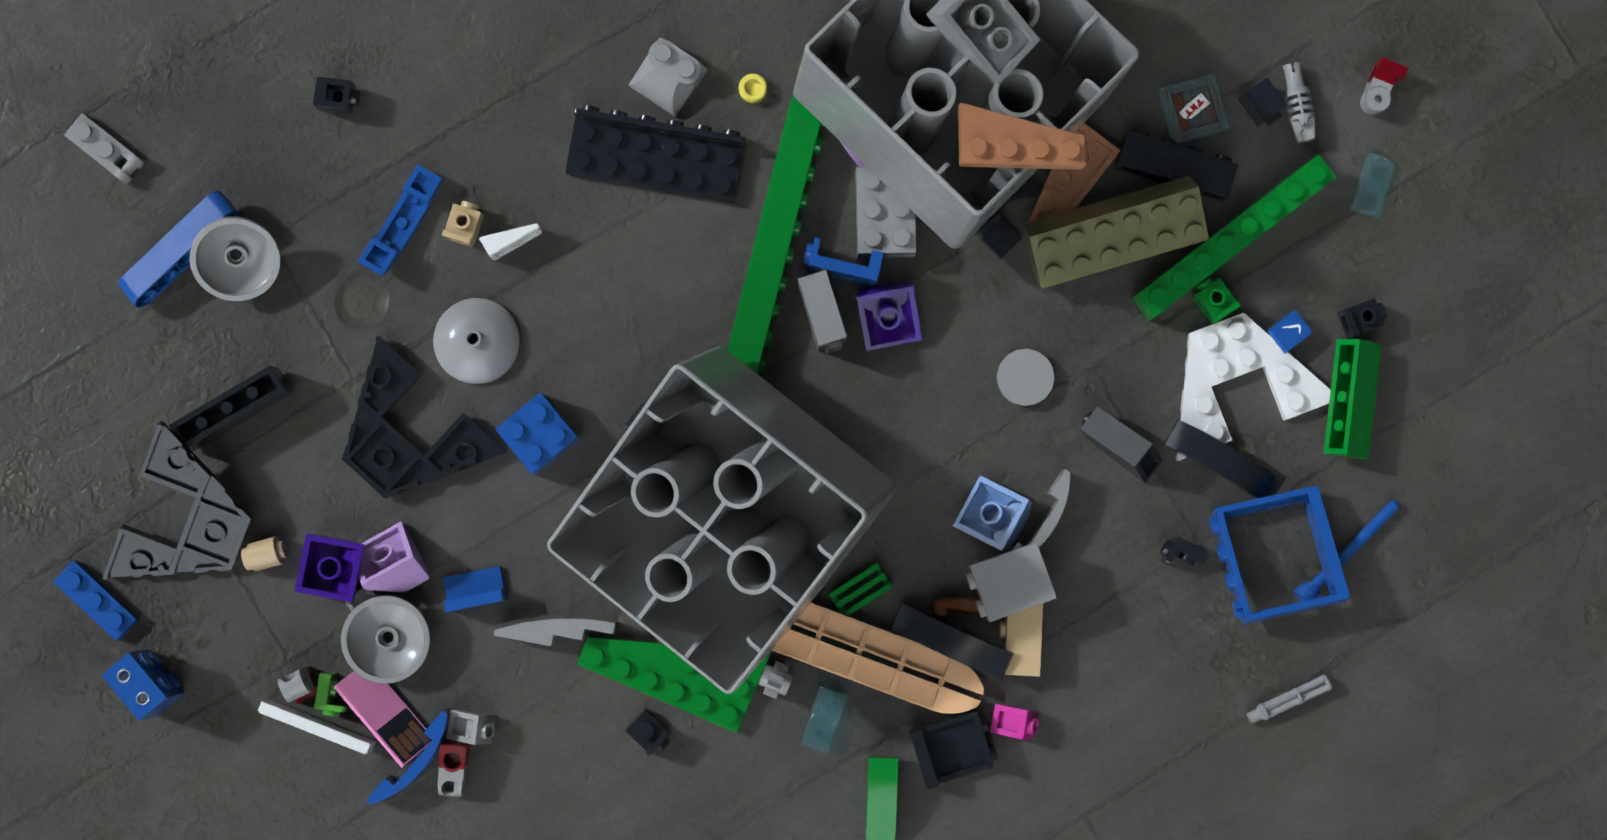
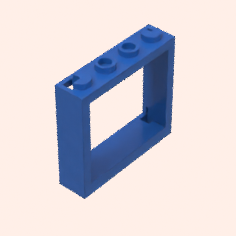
M1318 485L1218 507L1212 512V517L1209 518L1210 528L1213 535L1217 534L1220 543V545H1217L1218 557L1221 563L1225 562L1228 572L1224 575L1225 583L1228 590L1233 591L1235 601L1232 602L1233 612L1236 619L1240 618L1242 625L1340 604L1350 598ZM1303 502L1330 595L1251 613L1225 520Z

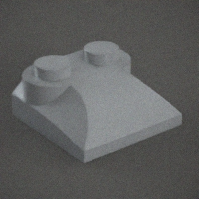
M659 38L658 41L651 45L649 54L628 86L676 118L707 73V68L670 41Z

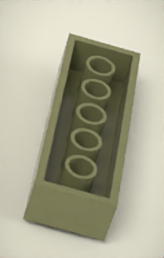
M1190 176L1022 225L1033 273L1041 289L1209 240L1199 186Z

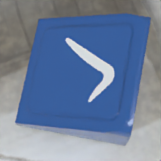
M1294 310L1279 320L1267 332L1285 354L1308 337L1312 330L1299 313Z

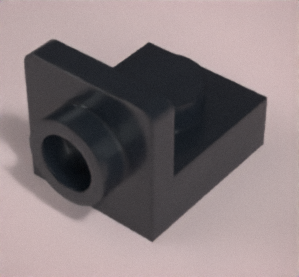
M998 212L980 227L981 230L978 232L977 237L1001 260L1022 238L1002 219L1003 215Z
M1179 536L1173 537L1172 540L1167 539L1160 550V554L1163 555L1160 562L1165 565H1170L1177 552L1180 553L1178 558L1191 566H1194L1195 562L1204 564L1209 556V553Z
M647 709L625 730L646 751L645 753L648 756L653 752L659 755L670 743L667 737L671 732Z

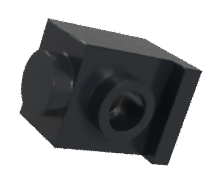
M316 77L313 105L319 111L352 113L353 107H358L360 91L355 89L356 85L351 80ZM338 94H343L341 102H336L335 100Z
M1375 298L1337 312L1347 339L1384 326V319L1387 318L1384 305L1381 302L1377 303ZM1364 311H1366L1369 316V322L1363 319Z

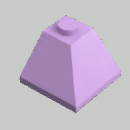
M402 521L361 543L365 544L359 579L361 586L365 590L405 593L430 579L424 560Z

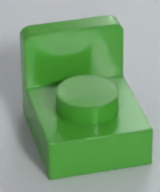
M323 672L319 674L314 709L323 710L322 715L340 717V712L349 711L350 706L348 704L333 702L334 698H337L339 695L333 688L340 682L337 681V673Z

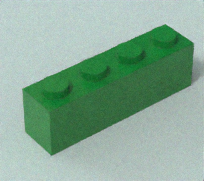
M1336 339L1323 454L1343 458L1369 459L1381 344L1362 339Z

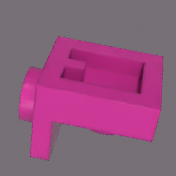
M995 704L990 733L1022 740L1032 739L1039 726L1037 710Z

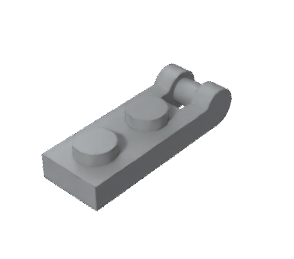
M83 113L80 114L64 134L65 137L126 185L132 180L131 175L137 168L141 169L145 164L142 159ZM123 158L128 160L122 168L117 166Z

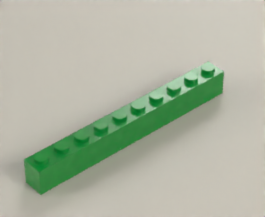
M793 93L727 351L760 376H763L767 359L762 358L764 348L771 347L774 331L769 330L772 319H778L781 307L780 303H776L778 293H784L788 276L783 275L785 265L792 264L795 248L790 247L793 236L798 237L801 229L802 220L797 219L799 210L806 209L809 193L804 192L807 181L812 182L815 174L816 165L811 164L813 155H819L823 138L818 137L821 126L825 127L795 98Z

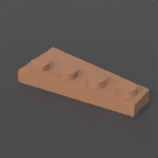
M960 103L958 106L959 167L1082 170L1085 167V138L1083 135Z
M1083 123L1074 133L1083 135L1085 138V167L1082 170L1051 169L1028 223L1076 209L1120 150L1087 124Z

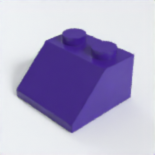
M306 534L294 592L354 602L365 544L318 534Z

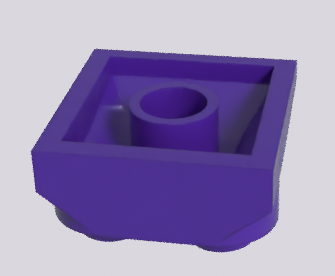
M888 283L868 287L855 294L866 351L922 340L912 283Z

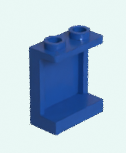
M815 237L814 244L808 243L804 257V264L808 265V273L815 274L826 270L829 278L867 287L876 286L883 252L872 250L869 266L866 267L818 255L821 238Z

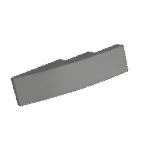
M551 618L527 621L494 630L493 636L553 646L555 645L556 636L584 640L587 629L615 634L618 622L593 618Z

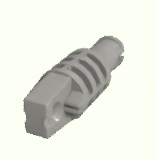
M1301 62L1294 63L1293 71L1291 63L1283 66L1288 89L1285 91L1284 97L1287 104L1289 123L1297 143L1310 142L1315 139V113L1310 89L1304 84Z

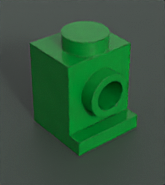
M1210 277L1196 287L1199 292L1192 296L1211 325L1241 306L1238 301L1236 302L1220 278L1213 282ZM1213 293H1217L1221 298L1219 303L1212 300Z

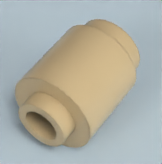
M276 536L249 543L247 547L241 549L242 562L248 571L254 570L256 572L284 563V558L288 556L284 541H279Z

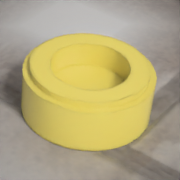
M748 74L739 83V94L747 103H759L767 95V83L758 74Z

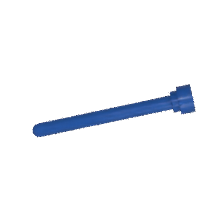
M1389 501L1338 553L1341 567L1399 509L1397 501ZM1323 570L1311 582L1301 583L1293 591L1300 601L1318 598L1319 590L1326 584Z

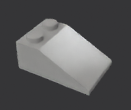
M939 0L926 14L943 36L996 84H1000L1040 41L1008 0Z

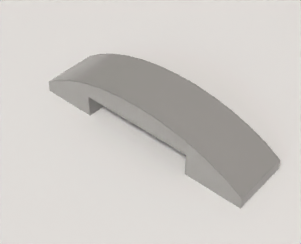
M1066 469L1060 472L1046 495L1056 501L1028 544L1037 542L1040 548L1059 522L1067 502L1070 487V472ZM1015 542L1010 550L1022 547L1023 545Z

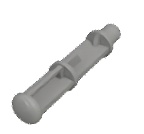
M1323 674L1308 683L1293 688L1291 691L1263 704H1259L1255 710L1246 713L1251 724L1262 719L1269 720V718L1332 690V682L1328 676Z

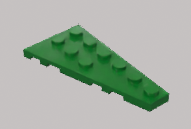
M588 637L577 665L737 733L771 652L742 685L731 694L722 692L663 643Z

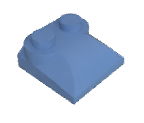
M980 475L953 527L1005 553L1014 545L1030 515L1032 502Z

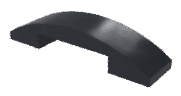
M1177 419L1163 444L1187 459L1194 460L1230 481L1237 488L1256 499L1266 496L1276 478L1274 474L1252 459Z

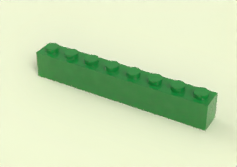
M1318 154L1214 234L1209 240L1205 241L1135 295L1132 301L1148 321L1152 320L1336 178L1335 174Z

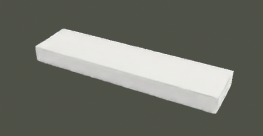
M270 699L261 701L258 709L261 714L363 754L373 751L376 744L375 740Z

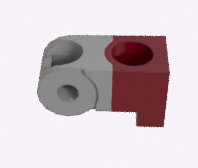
M1384 57L1377 60L1361 96V109L1368 115H1377L1388 108L1391 102L1390 91L1394 82L1398 83L1403 80L1409 67Z
M309 666L279 678L278 685L287 702L295 700L296 704H299L316 696L318 680L312 667Z
M446 738L440 744L438 795L463 797L471 744Z

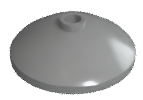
M225 217L207 224L196 235L190 251V266L195 279L208 293L224 300L244 301L261 295L274 283L280 269V251L274 237L259 223L243 217ZM238 249L241 251V255L234 256L231 254V250Z
M483 298L465 299L452 305L440 317L434 331V352L442 368L455 379L470 384L489 383L503 376L514 364L520 348L519 329L512 315L498 303ZM472 334L478 335V342L476 344L469 343V337Z
M390 595L376 596L360 603L348 615L342 628L341 647L347 663L358 675L375 683H395L411 676L423 664L430 648V630L423 614L409 601ZM391 632L394 636L393 641H386L384 633Z

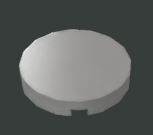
M1031 349L1015 350L1007 355L1000 363L996 375L998 388L1003 397L1012 404L1019 406L1035 405L1044 400L1052 390L1055 379L1053 367L1049 360L1040 352Z

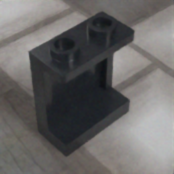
M973 710L909 730L927 789L938 787L940 783L981 770L995 768L993 761L998 759L993 743L987 744L984 733L989 732L984 715L978 716L977 711Z

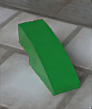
M868 756L866 840H895L898 785L897 756Z

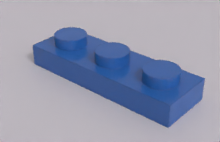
M73 560L53 581L115 641H119L139 620L130 609L77 560Z

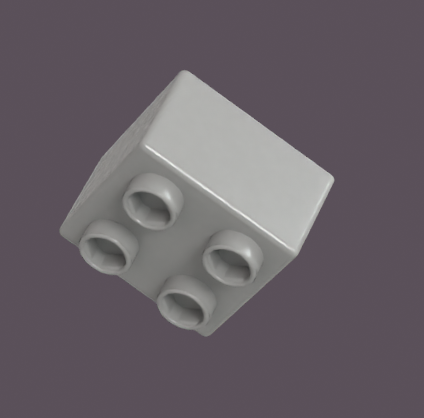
M851 0L805 45L793 88V95L949 247L957 249L1038 170L1035 168L959 167V104L972 105L1074 133L1107 100L1138 59V49L1087 0H1008L1040 41L1000 84H996L948 41L926 14L939 0Z

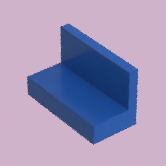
M500 566L443 578L447 600L443 601L445 613L507 600Z

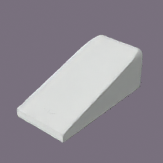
M536 223L480 237L479 240L488 255L493 260H497L542 234L543 231Z

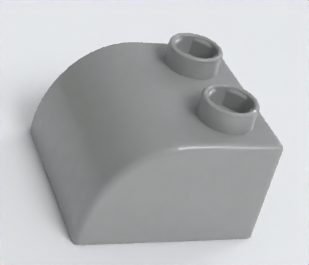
M717 346L682 361L669 370L547 543V547L555 557L722 692L731 694L759 666L819 593L895 494L896 484L729 351Z

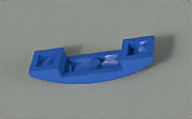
M417 164L403 187L404 192L376 238L372 237L357 262L384 277L417 231L443 179Z
M448 708L444 709L424 732L432 742L398 781L392 775L386 777L367 798L366 801L369 804L380 802L401 791L418 778L430 765L440 750V744L447 735L450 716Z

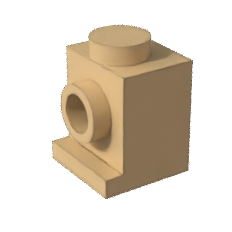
M462 201L461 205L453 203L442 236L447 240L474 248L484 215L477 211L479 206L466 201ZM460 217H467L466 225H458Z

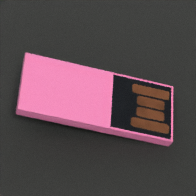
M353 671L333 687L401 768L432 742L424 734L426 731L424 725L389 684L369 681Z

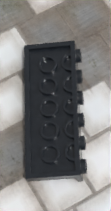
M583 105L582 109H574L575 121L565 170L566 175L735 204L746 143L745 137L740 136V132L727 129L723 133L713 132L711 127L705 125H695V128L684 127V123L677 120H667V123L655 122L656 118L648 115H639V118L627 117L628 113L619 110H611L610 114L599 112V108L590 105Z

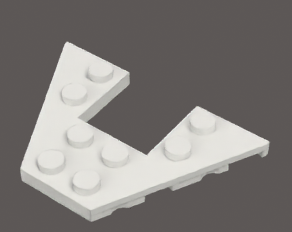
M1245 313L1188 334L1180 420L1223 443L1232 441V438L1211 386L1261 367L1264 370L1283 421L1329 404L1331 390L1289 352L1284 354L1273 338ZM1177 453L1175 459L1176 461L1185 459L1186 457Z

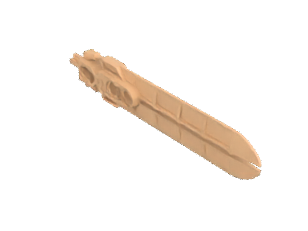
M813 603L807 606L794 625L815 632V638L789 629L772 649V651L939 713H962L978 707L981 700L944 687L945 681L975 693L984 694V687L980 679L969 666L915 641ZM823 635L857 648V651L853 653L821 641V637ZM866 651L898 663V666L893 668L861 656L862 652ZM906 666L938 678L939 681L936 684L902 671L903 667Z

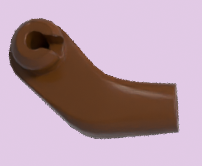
M949 596L935 599L932 602V606H934L933 615L946 619L949 615V610L966 614L979 613L975 601L980 599L979 597Z

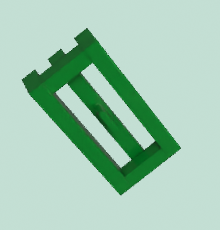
M878 563L829 593V596L839 612L849 616L893 587ZM876 571L878 575L876 578L839 601L837 595ZM880 581L883 582V587L847 610L844 609L843 605Z

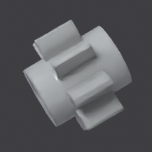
M777 661L774 667L766 665L758 684L765 687L763 694L776 699L778 693L786 695L793 679V675L787 673L789 666Z

